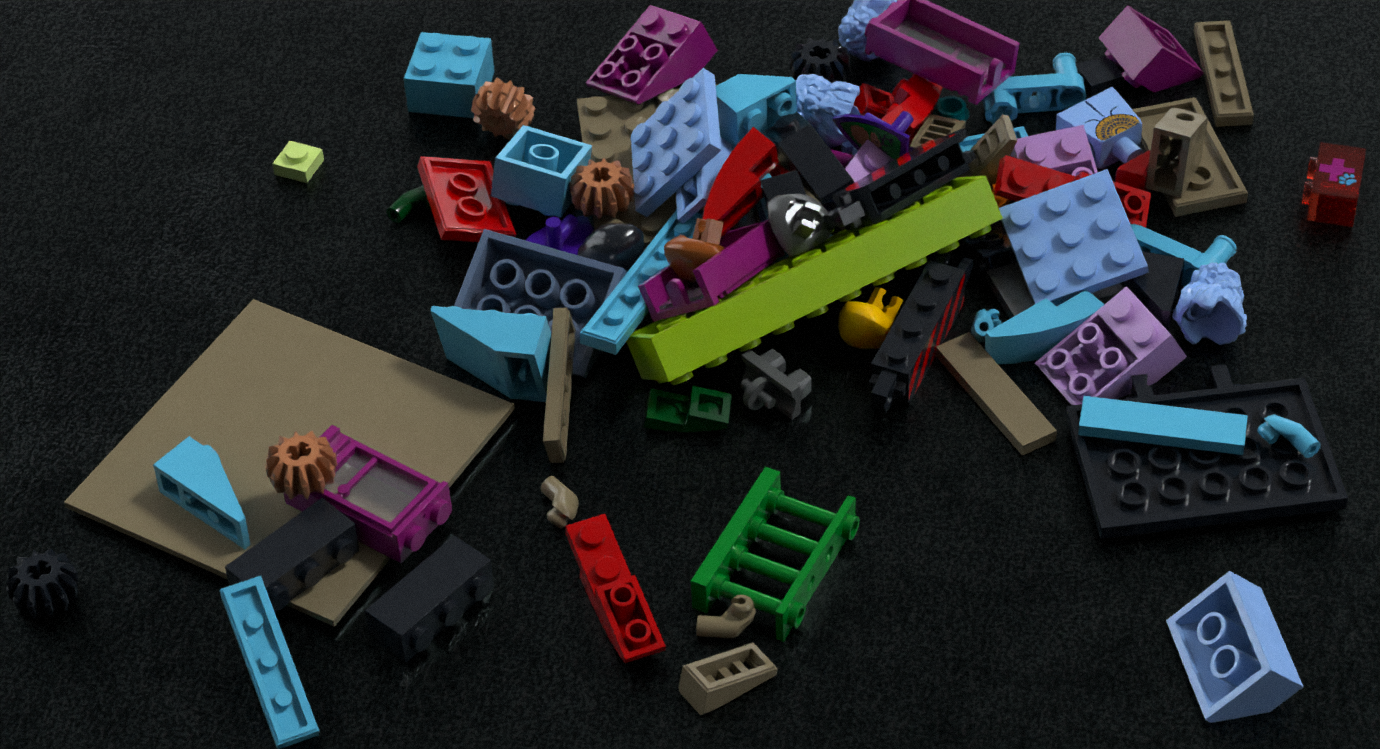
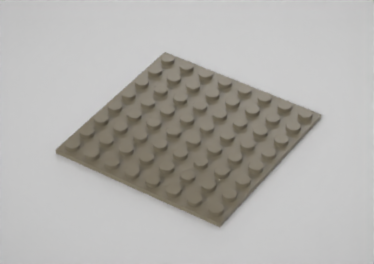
M253 299L64 501L65 508L227 579L226 565L301 513V511L285 503L284 494L276 493L270 478L267 477L265 465L267 464L266 459H268L269 447L278 444L279 436L289 439L293 437L296 430L300 436H305L308 432L313 431L315 436L319 438L331 425L340 428L342 434L439 483L445 481L449 484L450 488L515 409L514 403ZM189 436L203 446H211L220 457L223 469L243 511L251 545L243 549L160 493L153 464ZM344 464L335 473L334 483L325 485L324 489L337 494L338 486L347 484L359 471ZM365 475L350 490L351 493L348 497H343L345 500L388 522H391L413 500V498L368 475ZM358 541L359 552L348 562L339 565L325 575L315 586L307 588L289 601L287 606L335 627L391 558Z

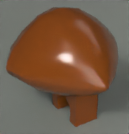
M697 218L692 239L680 234L665 244V258L677 276L690 284L698 283L693 270L725 249L720 245L724 222L714 219L705 220Z

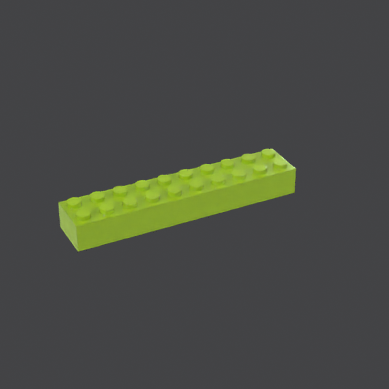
M986 176L956 177L881 222L846 231V229L842 230L806 253L792 257L789 256L762 269L728 295H724L714 306L655 321L635 330L626 341L642 379L655 380L658 384L671 382V385L680 384L694 376L692 371L703 365L706 368H711L728 360L726 354L739 348L740 352L752 349L762 343L760 337L770 332L773 335L787 332L795 327V320L805 315L807 319L819 316L829 310L827 304L837 299L840 302L854 299L862 294L860 288L870 283L873 286L884 284L894 279L893 272L903 267L906 270H910L927 262L926 256L935 251L938 254L949 252L959 247L958 240L968 235L970 238H976L992 230L990 224L1003 219Z

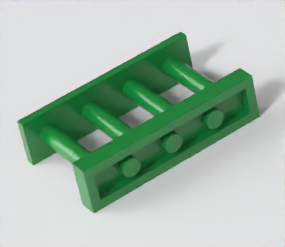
M765 467L692 578V608L708 614L716 600H722L723 597L732 600L737 595H747L753 600V607L755 609L775 616L776 639L784 642L793 627L798 628L802 623L807 603L846 540H852L855 537L860 518L856 516V498L848 495L837 513L785 496L784 491L781 490L780 471ZM781 511L826 527L827 530L820 541L817 542L766 524L772 513L777 514ZM762 539L807 555L809 558L802 570L799 571L749 553L748 550L754 541L759 542ZM744 568L791 585L783 600L730 582L729 579L735 570L740 571Z

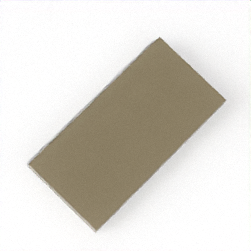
M1196 97L1132 109L1142 122L1140 148L1144 152L1151 151L1154 127L1171 108H1179L1205 115ZM1207 121L1200 164L1182 198L1163 193L1175 217L1247 203L1248 192L1209 121ZM1179 160L1171 161L1169 166L1175 169Z

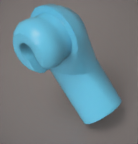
M1275 414L1265 417L1266 421L1257 429V432L1269 444L1275 443L1278 437L1282 435L1305 458L1314 456L1321 446L1320 442L1300 423Z

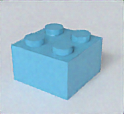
M421 32L404 76L408 112L474 118V113L471 111L472 101L479 88L483 86L485 81L491 82L494 74L491 39Z
M523 125L495 158L491 197L504 200V202L510 205H520L537 210L546 216L561 218L572 204L570 193L571 176L575 175L577 166L588 165V161L591 159L592 145Z

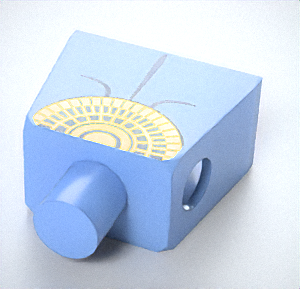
M1113 87L1057 114L1056 130L1084 125L1097 169H1103L1119 160L1125 164L1144 153L1140 148L1142 122Z

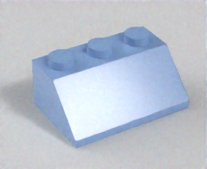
M1228 571L1166 620L1204 718L1210 723L1271 712L1303 688L1262 589L1231 571Z

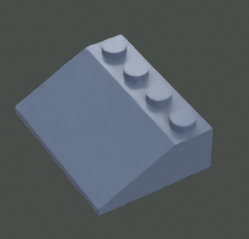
M484 229L454 306L471 310H496L504 313H532L538 316H546L551 334L553 309L567 307L570 310L576 330L572 375L586 378L602 350L580 344V332L627 272L621 267Z

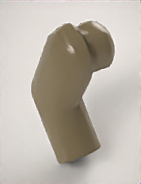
M550 476L545 479L540 488L541 492L552 501L554 506L547 513V519L558 528H564L569 519L573 520L575 518L579 501L569 488L554 476Z
M737 595L731 600L732 605L721 616L698 615L697 637H737L754 619L756 610L753 607V600L747 595Z

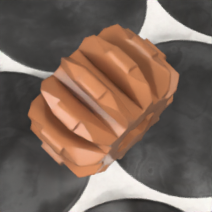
M498 78L493 82L485 81L472 101L473 121L482 124V131H491L495 138L498 135H503L506 139L510 140L523 125L528 126L531 124L535 107L532 105L533 97L524 94V87L517 88L512 84L511 80L508 83H504Z
M605 157L601 162H594L589 159L587 166H577L575 175L571 176L570 193L575 209L582 210L584 217L595 214L599 220L603 215L615 218L617 211H627L629 203L633 201L634 184H632V175L629 168L621 167L620 161L608 163Z
M295 430L293 437L288 439L279 436L278 444L269 447L265 468L267 477L270 478L276 493L285 492L290 500L298 494H302L308 500L310 493L324 494L325 485L334 483L337 459L326 437L317 438L313 431L308 432L305 436H300Z

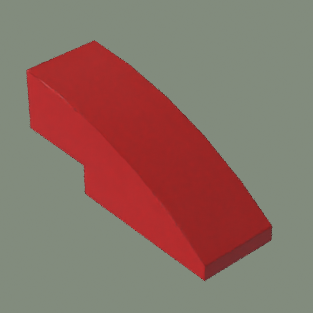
M752 127L741 139L722 165L705 204L702 219H714L724 222L721 238L763 198L760 180L779 163L776 144L755 127Z

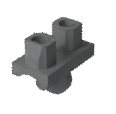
M773 348L760 356L751 349L742 355V361L745 362L746 370L740 384V388L745 391L743 395L744 405L751 410H758L763 406H766L768 409L776 407L792 420L800 415L801 400L811 392L810 375L801 369L795 370L788 376L783 374L786 371V361Z

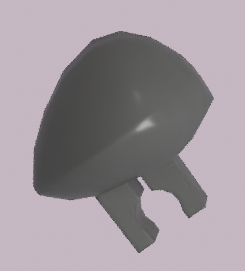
M777 195L767 203L768 221L782 249L791 257L816 248L825 242L835 230V228L829 230L823 215L828 213V211L819 201L809 195Z

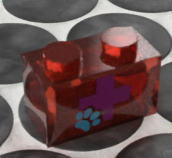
M1320 142L1318 157L1310 156L1307 179H1313V182L1305 181L1302 204L1309 205L1307 220L1353 227L1365 160V148Z

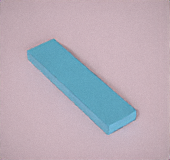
M1083 396L1078 435L1243 455L1248 415Z
M258 576L220 589V596L277 749L318 736V726L262 577Z

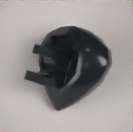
M610 223L601 225L586 237L578 248L577 255L621 267L628 272L644 251L643 231L633 224Z

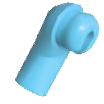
M982 309L976 312L971 327V335L979 343L985 342L986 332L1001 324L999 311L996 309L989 311Z

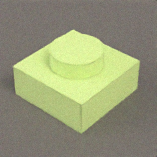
M289 141L273 162L274 175L308 183L324 161L322 149Z

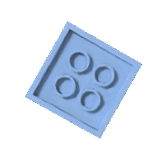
M704 68L693 78H688L677 93L668 101H663L658 106L656 112L644 123L638 124L631 134L635 211L643 216L648 217L721 151L715 75Z
M1108 169L999 208L1003 217L1001 219L1034 305L1047 298L1057 306L1085 290L1093 293L1149 273L1148 265Z

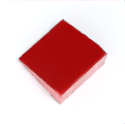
M862 83L859 87L860 95L856 97L854 105L859 109L860 115L864 116L869 112L880 119L883 118L886 111L892 105L894 97L891 93Z
M1148 150L1121 165L1116 171L1115 182L1148 191L1145 186L1151 151Z

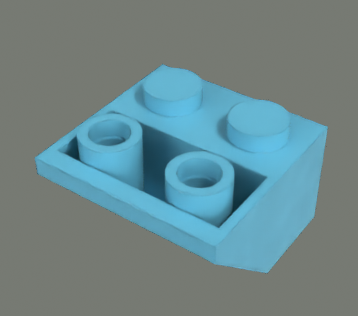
M738 74L716 86L720 137L731 143L732 151L752 127H755L768 138L765 130L774 126V123L782 116L797 112L796 80L792 77Z

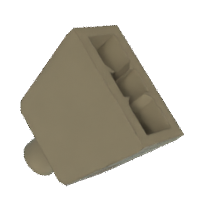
M1171 108L1155 125L1145 188L1182 198L1202 158L1208 121L1205 115L1179 108ZM1179 160L1175 169L1169 166L1171 161Z

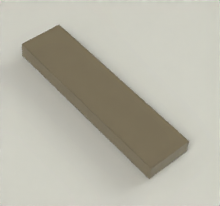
M1212 21L1194 23L1195 41L1216 127L1253 125L1254 114L1231 22Z
M567 307L553 309L543 443L550 463H564L567 452L576 332L570 310Z
M970 332L936 346V357L1022 456L1056 441L1057 430Z

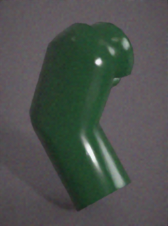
M424 186L405 192L387 209L388 217L393 222L400 223L421 203L428 210H431Z

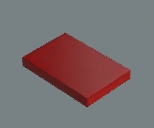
M420 157L417 168L441 240L479 242L484 229L511 237L516 236L504 200L491 197L494 170L490 161Z

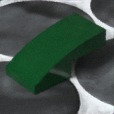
M693 386L690 396L650 388L643 428L669 432H707L726 429L729 422L732 394Z

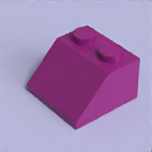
M1128 5L1098 37L1107 48L1105 55L1115 65L1123 67L1125 71L1122 73V76L1135 88H1139L1142 85L1152 92H1158L1199 79L1204 74L1170 31Z

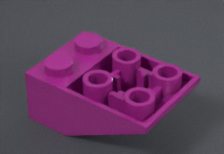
M650 5L587 80L586 84L591 88L640 104L684 83L688 78H693L705 67L718 50L700 21Z

